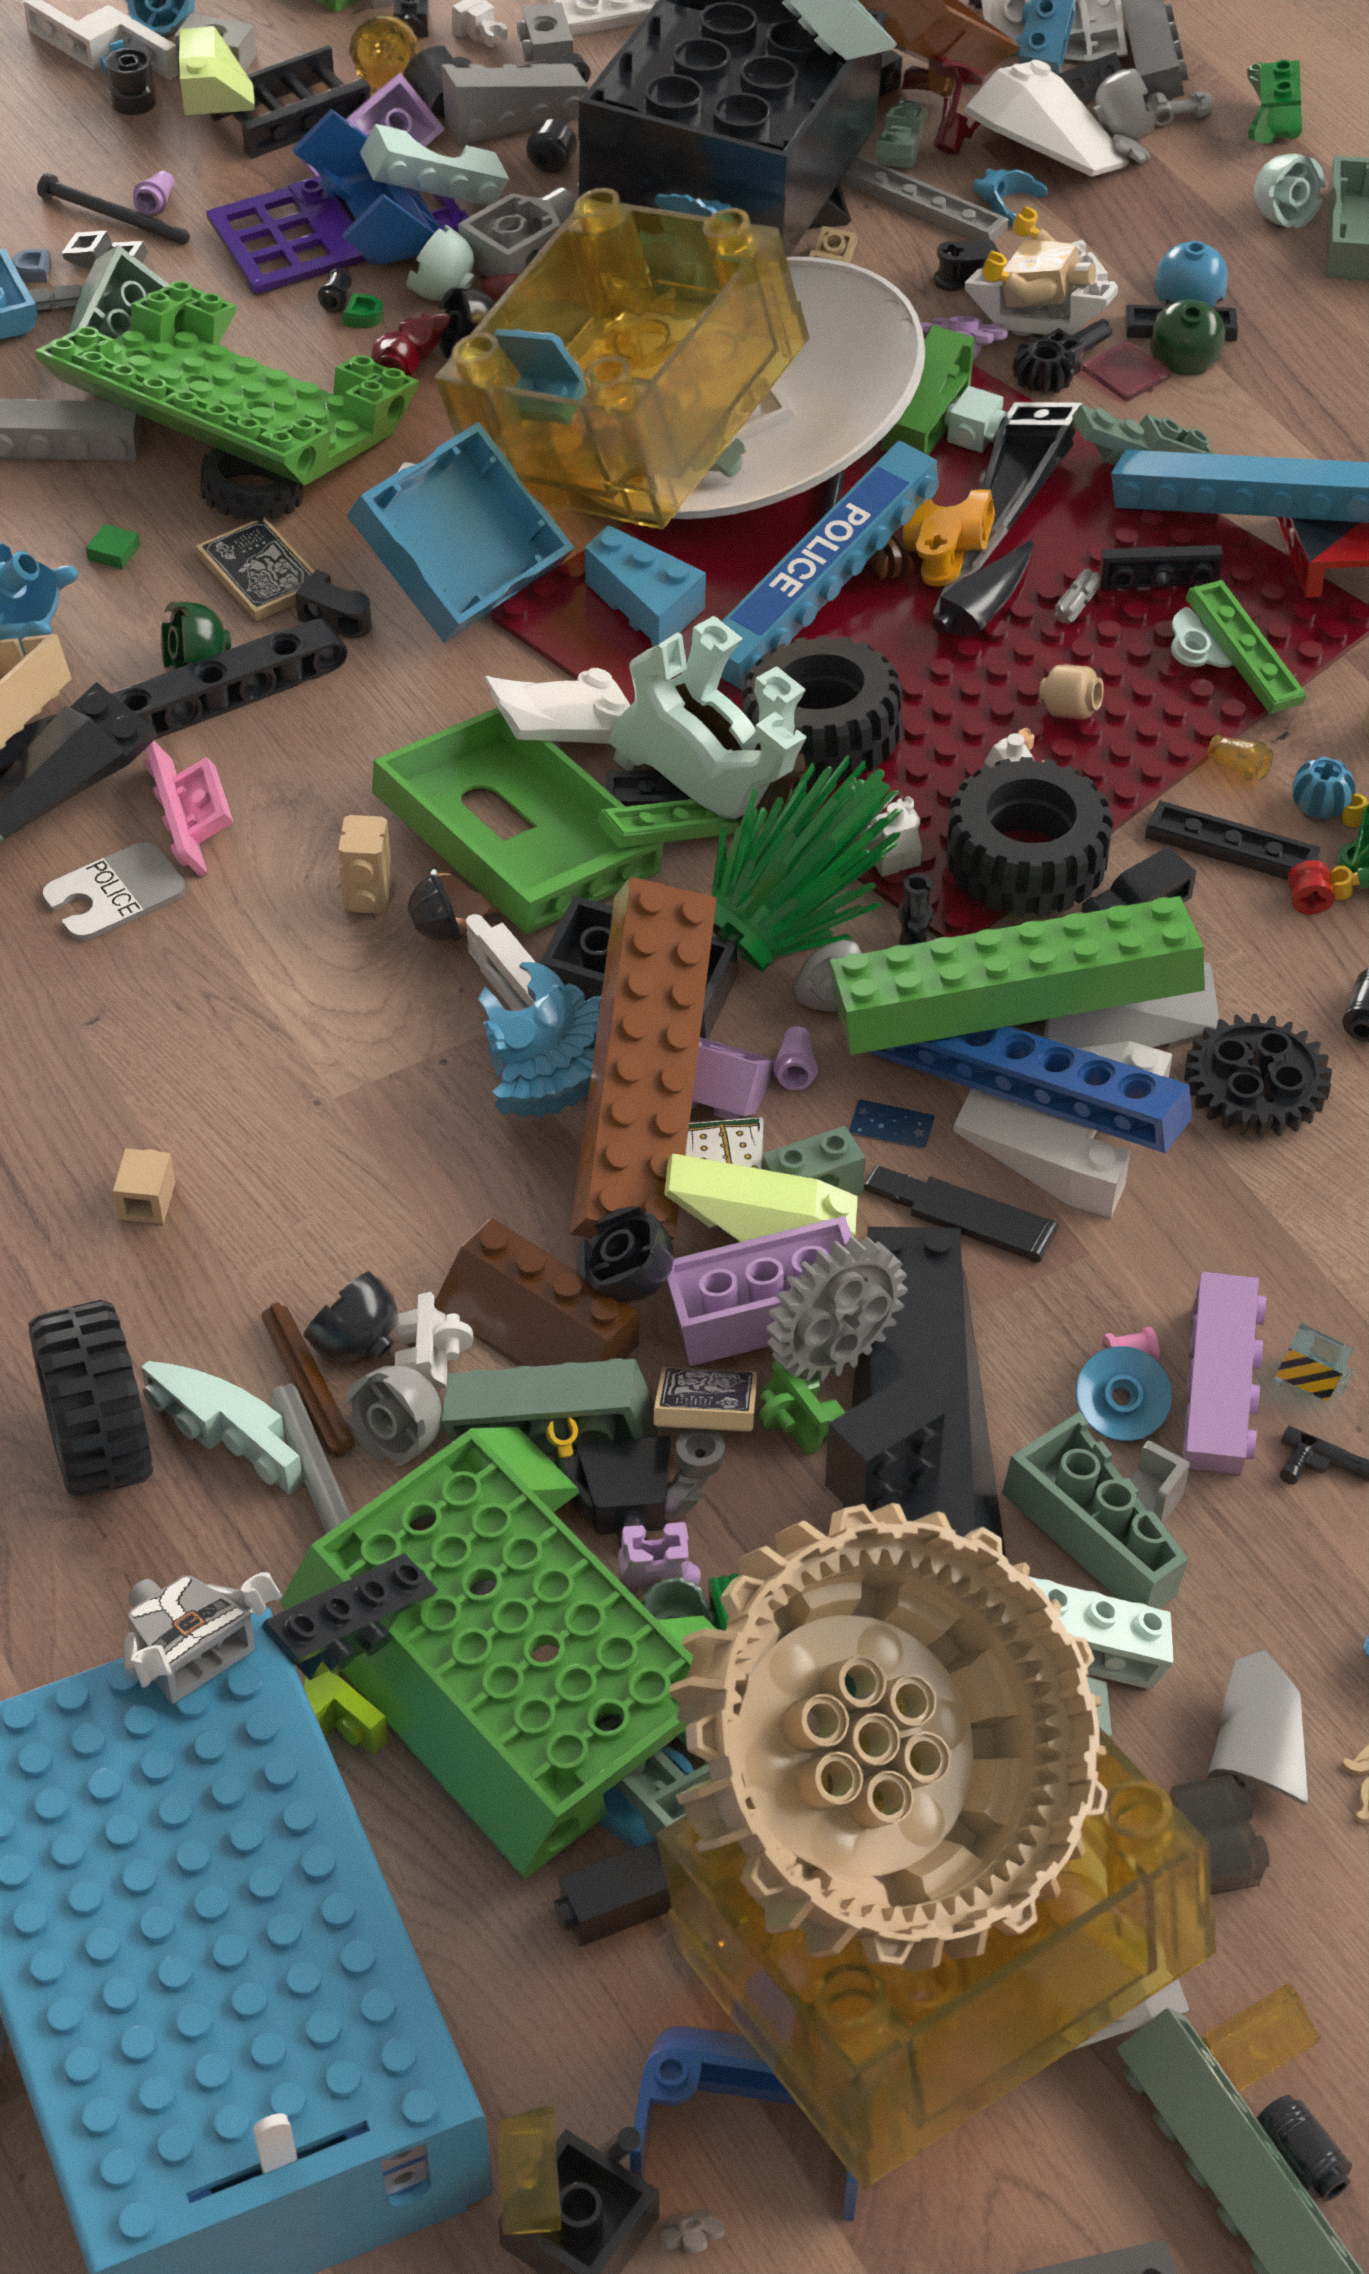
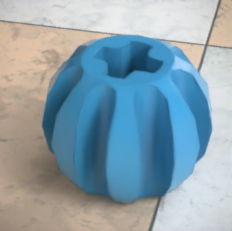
M1328 757L1309 760L1298 769L1292 782L1293 800L1303 814L1308 817L1312 816L1320 820H1327L1332 816L1337 817L1343 813L1346 806L1350 805L1352 795L1355 794L1354 777L1340 760H1333Z

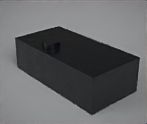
M574 895L540 964L553 971L565 986L567 984L577 986L584 993V1000L587 1001L594 996L600 997L602 995L613 907ZM713 936L700 1037L706 1039L709 1038L738 976L737 943Z

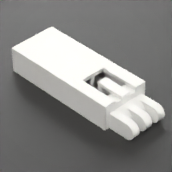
M478 914L468 916L466 919L468 953L480 966V971L513 1011H521L533 1006L535 1002L528 994L527 988L531 977L528 972L520 969L519 965L522 962H536L503 923L491 928L482 916Z

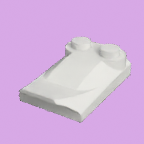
M598 668L581 672L577 681L533 683L489 676L483 677L490 688V696L516 739L610 744L608 741L622 713L631 706L617 683L612 679V676L607 671Z

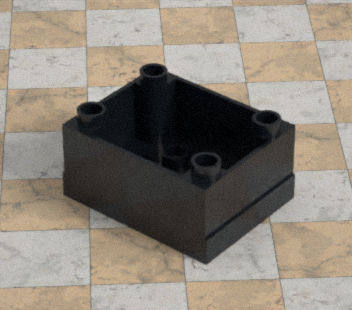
M657 0L579 100L578 213L600 219V228L604 233L613 237L627 238L637 235L643 228L657 233L667 230L663 222L664 212L655 203V199L659 194L666 196L671 194L689 195L693 199L718 200L721 204H730L732 210L739 211L743 215L742 218L750 224V229L756 234L755 238L761 242L756 247L760 255L755 260L789 257L876 127L883 52L849 60L844 59L836 51L829 55L816 43L815 38L818 34L815 36L811 35L798 22L802 15L797 18L783 5L782 2L784 0ZM865 8L886 31L887 13Z

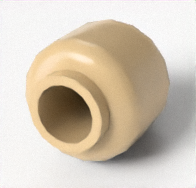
M1062 664L1055 666L1050 671L1048 678L1042 679L1039 695L1040 700L1045 702L1048 712L1053 717L1082 720L1089 718L1094 710H1098L1101 707L1104 686L1102 679L1097 677L1096 672L1091 667Z

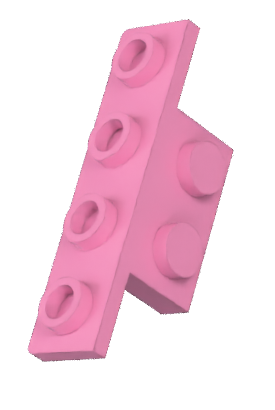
M153 741L146 748L148 758L144 759V762L156 782L153 792L165 811L162 821L174 840V843L171 845L172 853L183 867L189 865L202 877L208 872L199 843L234 823L216 766L205 757L177 774L172 758Z

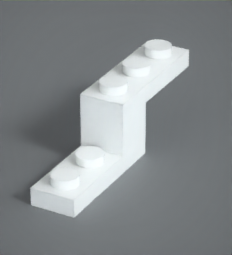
M23 0L28 31L92 70L101 67L100 57L111 54L109 43L123 40L125 48H139L146 51L150 55L152 70L168 80L180 75L179 55L176 45L110 5L76 21L43 0Z

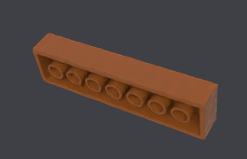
M630 877L614 898L570 1234L592 1239L598 1232L594 1225L602 1217L619 1208L637 1206L646 1213H652L670 1235L671 1241L676 1237L679 1205L664 1195L668 1158L672 1153L686 1154L717 897Z

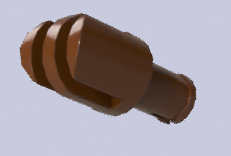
M893 534L886 546L881 550H877L865 563L879 581L895 579L898 576L903 578L910 575L914 570L913 559Z

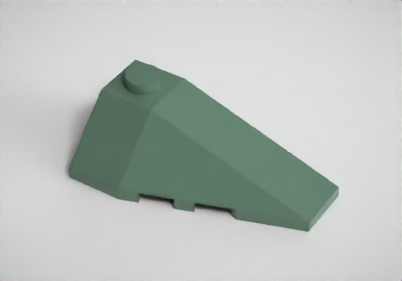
M116 245L95 260L82 287L68 334L80 327H92L97 329L99 333L115 339L123 335V333L130 331L132 303L170 284L122 247Z

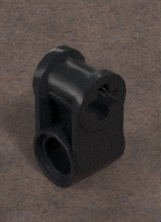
M987 238L961 242L948 241L940 244L937 248L939 269L934 274L935 285L947 291L965 288V282L978 269L983 268L988 254L991 251L1000 253L997 246L992 240Z

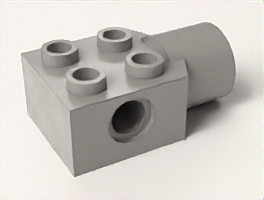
M557 188L541 198L511 193L460 222L458 230L459 234L467 240L473 251V269L486 277L517 273L528 281L562 261V245L584 232L586 220L585 215L578 213V200L564 188Z

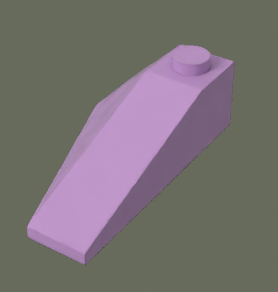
M401 73L388 81L346 118L348 122L367 136H369L374 125L379 124L406 131L423 147H426L445 130ZM300 159L313 177L320 176L316 169Z

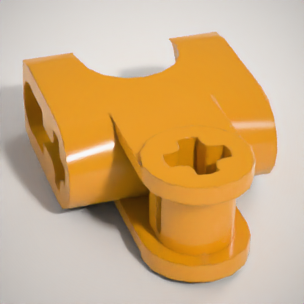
M990 489L971 490L967 499L955 506L943 507L934 504L932 498L925 500L914 512L911 520L903 526L905 550L907 552H917L924 559L921 575L926 584L930 586H944L954 582L961 574L966 551H984L986 549L995 517Z

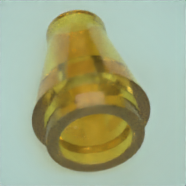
M1216 735L1208 749L1209 758L1217 760L1247 781H1252L1253 779L1260 781L1264 779L1273 762V751L1266 748V744L1261 741Z

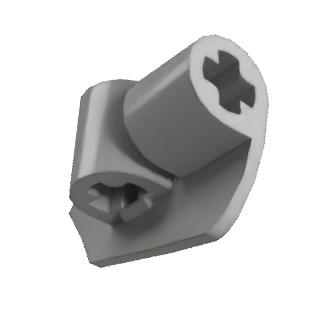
M1266 1650L1236 1659L1218 1723L1217 1732L1219 1734L1207 1775L1208 1781L1219 1791L1231 1795L1249 1794L1254 1789L1255 1782L1279 1791L1301 1805H1306L1308 1791L1300 1692Z

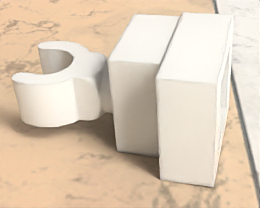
M463 0L452 6V32L460 38L468 35L476 41L483 37L484 43L489 47H494V37H500L502 40L507 41L506 25L495 22V7L486 0Z

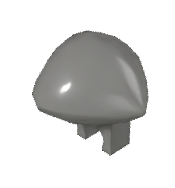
M841 940L816 950L804 962L798 973L794 986L797 1002L811 1009L837 1012L834 1004L830 959L845 957L853 953H861L857 943Z

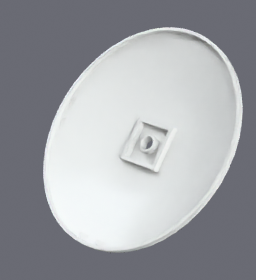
M779 257L754 260L761 270L759 276L756 277V280L761 284V293L752 298V312H741L731 298H726L727 300L720 306L709 307L697 320L685 324L672 321V318L678 314V305L675 297L679 292V286L675 284L655 299H646L614 321L587 347L576 361L591 386L571 422L554 420V436L561 459L572 478L595 498L620 510L656 518L697 519L732 515L758 509L802 493L833 477L866 454L890 431L910 404L919 386L925 361L924 335L916 311L907 297L885 278L868 269L833 259ZM664 395H670L675 398L680 412L726 410L727 414L717 440L716 449L724 451L738 438L745 445L746 453L741 454V470L732 477H727L720 471H708L704 468L690 472L688 465L637 468V463L624 466L589 450L586 447V435L592 427H633L643 437H646V427L652 414L656 413L655 403L657 399Z

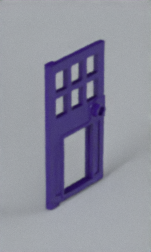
M320 176L308 178L289 184L288 187L206 211L208 221L245 277L247 287L253 295L322 275L336 268L341 269L367 261L359 249L346 241L342 236L353 224L340 204L345 200L338 195L335 198L329 196L319 184L322 180ZM433 194L442 207L431 211L440 228L444 231V225H447L459 233L458 224L469 218L465 210L459 208L453 198ZM293 203L299 213L273 220L267 210ZM255 214L262 224L235 231L229 222ZM305 224L313 232V234L287 241L281 231ZM264 236H270L275 243L273 246L253 252H248L243 245L244 242ZM320 245L327 253L326 256L306 262H300L295 254L296 252ZM284 257L289 267L262 274L256 264Z

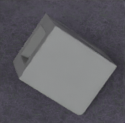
M1147 1441L1141 1450L1138 1469L1130 1480L1139 1490L1137 1498L1147 1511H1154L1164 1524L1184 1496L1190 1462L1151 1441Z

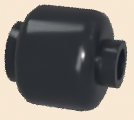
M558 119L545 120L539 124L529 137L526 146L527 156L531 163L539 170L546 173L561 171L576 152L577 138L572 128L565 122Z

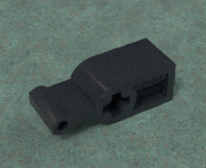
M1167 846L1122 872L1114 880L1110 889L1096 897H1090L1082 903L1081 911L1083 913L1095 912L1117 905L1128 906L1150 902L1162 897L1172 898L1180 896L1184 903L1192 898L1196 870Z

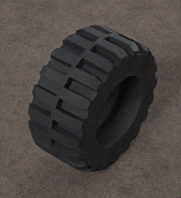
M828 635L817 636V639L806 640V637L795 639L793 644L786 646L783 643L775 647L770 655L765 653L746 675L745 683L742 686L743 713L754 727L759 723V706L754 692L756 677L777 666L805 689L794 711V734L797 729L807 737L799 751L804 756L807 769L812 762L815 769L807 784H815L827 767L832 768V775L847 755H849L850 763L836 783H839L842 778L849 777L864 760L865 769L863 771L869 770L871 772L882 763V759L886 760L896 748L895 745L900 740L902 718L898 673L878 650L874 652L873 648L866 643L860 641L856 644L853 643L851 638L839 636V639H829Z
M1021 757L1020 761L1011 762L1008 758L997 761L992 768L989 765L980 768L974 773V777L970 775L963 781L950 802L945 851L947 853V866L953 874V879L962 890L968 889L967 894L979 904L984 901L988 903L989 909L1000 913L1003 909L1012 911V916L1024 917L1025 913H1036V917L1050 915L1053 910H1058L1061 913L1074 907V901L1080 904L1092 895V891L1100 886L1104 879V872L1107 870L1113 816L1105 795L1101 790L1097 791V785L1087 776L1081 778L1077 769L1069 765L1065 768L1060 767L1056 761L1044 759V762L1033 761V757ZM1015 830H1031L1046 834L1055 840L1045 843H1024L1010 839L1002 834Z
M97 1300L37 1314L28 1323L31 1348L47 1421L67 1493L82 1498L145 1482L153 1472L149 1438L130 1354L128 1353L125 1336L114 1305L104 1300Z

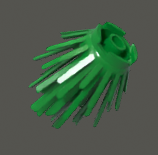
M849 755L843 759L832 775V768L827 767L806 795L807 781L815 770L812 762L781 812L783 798L778 797L763 828L762 825L767 811L764 807L760 809V812H758L756 807L753 808L758 793L755 786H753L741 826L735 830L729 857L726 856L727 847L725 845L727 829L721 823L711 896L717 897L713 933L720 939L737 943V951L742 953L740 957L755 969L764 972L775 959L821 948L837 941L851 940L853 937L848 934L827 938L834 935V932L829 928L883 906V904L875 902L866 907L857 905L835 914V910L873 890L876 884L871 882L854 891L850 889L834 898L885 858L886 854L898 845L895 841L900 837L901 833L894 832L871 851L863 849L903 811V809L896 808L887 817L880 818L854 843L899 792V790H892L880 802L890 789L889 785L881 780L884 777L882 769H876L866 781L863 779L856 781V778L865 769L864 760L820 808L836 787L837 779L849 765Z

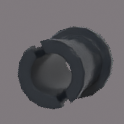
M339 268L332 270L327 283L319 289L318 300L320 305L327 311L340 310L346 304V292L351 286L352 277L344 269L339 278L337 277Z

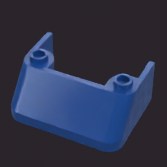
M330 109L291 150L296 156L317 170L322 178L319 184L323 190L332 198L338 195L345 200L355 216L356 221L342 234L343 238L358 248L362 256L372 265L378 262L385 266L418 257L429 239L438 229H441L418 190L373 180L360 154L368 136L334 110Z
M686 2026L670 2027L658 2035L644 2066L634 2128L640 2133L641 2142L630 2153V2171L641 2179L644 2178L656 2104L666 2106L680 2105L690 2100L697 2090L809 2106L812 2108L817 2121L826 2128L853 2133L846 2180L843 2220L854 2221L871 2091V2068L861 2055L850 2050Z

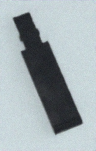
M879 1165L873 1168L863 1187L869 1193L889 1199L895 1204L910 1207L911 1216L943 1228H960L962 1235L1028 1258L1035 1263L1041 1262L1059 1228L1058 1223L1053 1219H1046L929 1176L927 1182L912 1178L909 1174H901Z

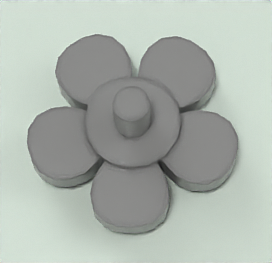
M697 2209L691 2211L688 2217L686 2214L678 2213L665 2219V2230L661 2232L659 2237L661 2245L666 2249H674L683 2244L686 2252L695 2253L707 2248V2240L722 2238L725 2234V2225L721 2220L714 2219L712 2211Z

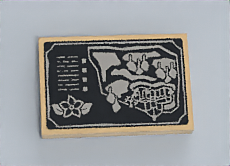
M265 517L262 521H252L196 545L199 559L256 622L296 605L295 593L315 572Z
M662 1367L654 1406L653 1425H656V1427L750 1432V1430H753L758 1372Z

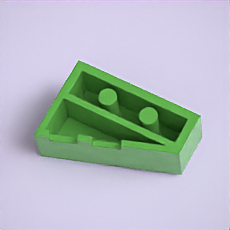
M932 325L924 341L925 361L919 386L900 419L882 438L881 450L888 452L900 440L924 454L930 455L949 428L948 425H945V416L950 404L957 403L966 388L970 386L974 337Z

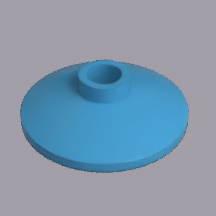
M1116 1346L1096 1353L1083 1366L1076 1382L1075 1395L1079 1411H1081L1094 1431L1115 1441H1136L1151 1435L1163 1424L1171 1408L1172 1389L1167 1373L1155 1358L1137 1348ZM1117 1390L1123 1391L1128 1397V1404L1118 1405L1115 1403L1112 1397L1113 1392Z

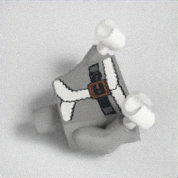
M267 1572L256 1574L248 1579L241 1589L204 1584L192 1575L182 1576L163 1589L150 1579L138 1582L128 1596V1602L133 1609L127 1615L130 1633L123 1641L126 1676L131 1681L140 1682L142 1688L150 1685V1682L155 1680L168 1701L173 1705L256 1650L250 1614L262 1615L266 1611L265 1603L282 1597L271 1575Z

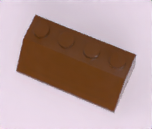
M494 1218L487 1221L461 1246L434 1301V1307L438 1311L445 1313L446 1316L452 1313L459 1315L460 1322L468 1324L472 1328L475 1338L518 1366L538 1367L561 1365L566 1362L589 1363L611 1359L625 1360L639 1345V1311L626 1302H619L611 1297L600 1295L579 1275V1272Z

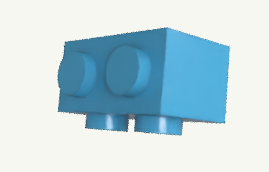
M1031 0V3H1025L1022 14V23H1025L1023 35L1018 34L1016 42L1021 49L1014 54L1018 56L1019 64L1039 60L1048 64L1051 67L1050 71L1054 74L1061 73L1076 13L1074 0Z

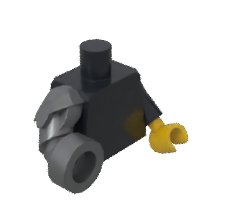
M572 1418L567 1419L570 1429V1437L567 1440H560L555 1436L553 1422L548 1425L546 1430L548 1441L558 1448L559 1455L554 1457L556 1466L579 1491V1494L569 1500L568 1503L582 1518L592 1519L596 1533L600 1535L617 1534L619 1548L622 1547V1530L625 1526L643 1525L646 1529L644 1540H648L647 1531L662 1530L666 1525V1520H675L689 1512L706 1492L702 1491V1488L709 1476L716 1473L723 1466L725 1460V1443L718 1431L687 1428L678 1436L676 1441V1462L680 1469L672 1483H670V1436L577 1443V1452H573L572 1442L578 1435V1426Z

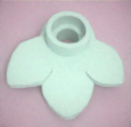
M1185 607L1174 616L1172 629L1175 638L1171 645V651L1177 661L1190 667H1199L1206 663L1222 668L1234 665L1192 609Z

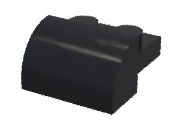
M436 45L416 54L408 63L403 77L434 116L444 117L441 64H453L455 68H468L469 64L473 63L463 57L453 58L444 45Z

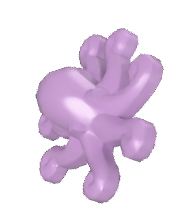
M956 316L949 319L935 318L932 320V323H920L923 335L929 333L932 325H937L974 337L973 360L978 356L982 345H989L993 341H1003L1008 336V330L1003 329L1002 324H983L982 319L971 316Z

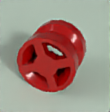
M1315 860L1304 861L1295 865L1288 873V884L1292 890V905L1296 911L1302 914L1311 915L1324 912L1335 901L1334 889L1330 884L1331 872L1329 867L1323 862Z

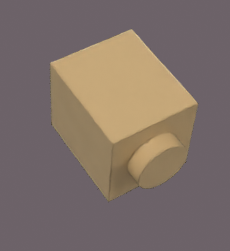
M125 1148L113 1189L118 1220L164 1225L176 1182L171 1153L152 1149L137 1150Z

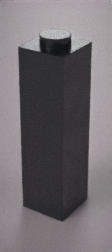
M655 1840L560 1876V1898L554 1900L555 1910L564 1931L573 1929L581 1947L743 1884L740 1878L746 1862L744 1858L746 1854L738 1841L722 1847L698 1852L697 1848L674 1861Z

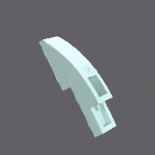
M148 1361L141 1366L145 1383L143 1394L146 1400L158 1412L165 1410L172 1416L179 1430L188 1439L193 1440L197 1438L209 1450L223 1440L226 1447L238 1457L244 1455L252 1462L258 1475L267 1484L273 1485L276 1483L288 1495L304 1484L300 1456L286 1445L282 1416L263 1401L221 1378L195 1369Z

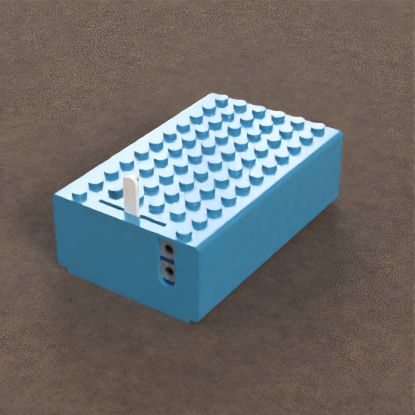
M266 1607V1611L260 1616H256L254 1613L250 1614L256 1650L173 1705L168 1701L155 1680L142 1688L140 1682L131 1681L125 1674L124 1657L0 1701V2015L88 2274H315L468 2210V2205L487 2198L493 2192L485 2114L296 1668L261 1628L265 1620L273 1617L269 1607Z

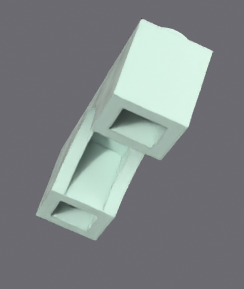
M379 124L374 125L360 151L375 181L485 206H490L498 201L510 180L496 152L466 145L460 157H446L423 147L404 130Z

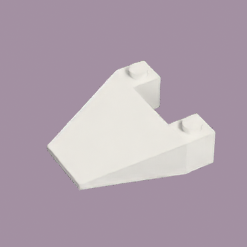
M1132 1041L1078 1048L1169 1078L1173 1054ZM971 1088L954 1124L953 1131L1065 1204L1107 1218L1112 1217L1126 1184L1130 1150L1093 1139L1097 1130Z

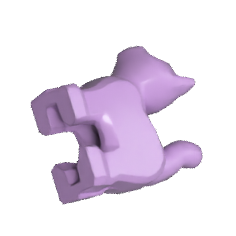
M684 1522L666 1524L663 1538L658 1540H644L646 1529L643 1525L625 1526L623 1528L622 1547L618 1552L619 1581L634 1596L638 1592L639 1587H651L662 1578L680 1577L685 1581L693 1582L695 1585L700 1583L701 1572L699 1567L688 1560L689 1536Z

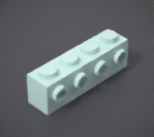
M1029 1577L1045 1593L1050 1601L1057 1599L1062 1605L1059 1619L1068 1634L1086 1637L1095 1658L1087 1669L1089 1675L1152 1690L1173 1664L1171 1614L1169 1611L1149 1607L1143 1603H1133L1105 1596L1095 1591H1084L1056 1584L1051 1580Z

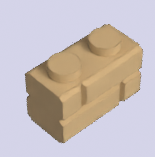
M345 816L338 846L344 909L348 912L382 914L387 912L392 884L387 819L380 816Z

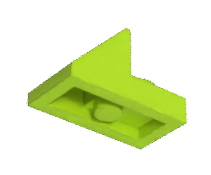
M328 1671L312 1680L305 1676L304 1690L324 1736L337 1727L339 1733L346 1741L354 1746L360 1743L373 1755L388 1743L385 1715L337 1674Z

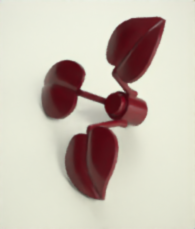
M932 54L929 59L931 68L939 75L953 78L956 81L951 107V96L948 98L944 97L941 123L933 146L944 153L958 155L964 139H972L974 131L981 125L980 122L975 120L969 127L967 125L968 119L964 115L956 113L963 81L973 85H982L985 77L978 69L956 60L950 61L946 57ZM908 66L905 69L902 90H931L928 84V69L916 66Z

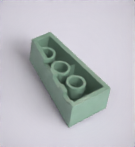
M611 1359L589 1363L566 1362L561 1365L518 1366L513 1369L471 1370L469 1372L448 1374L441 1422L451 1442L471 1428L518 1427L546 1456L559 1455L558 1448L548 1441L546 1430L548 1425L553 1422L555 1436L560 1440L569 1439L568 1418H572L578 1426V1435L572 1442L574 1450H577V1443L657 1437L658 1427L653 1425L655 1404L636 1359Z
M1079 1411L1011 1456L1002 1494L1118 1599L1133 1603H1143L1149 1607L1160 1609L1177 1596L1189 1559L1155 1512L1147 1511L1137 1498L1139 1490L1129 1477L1122 1478L1111 1462L1113 1455L1103 1441H1095L1088 1431L1089 1422Z

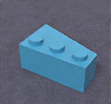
M609 525L585 546V583L613 610L619 609L629 618V625L636 632L641 630L651 639L652 647L661 644L675 633H680L705 609L706 572Z

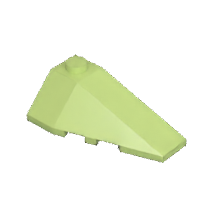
M216 28L180 29L179 67L185 115L255 110L253 83Z

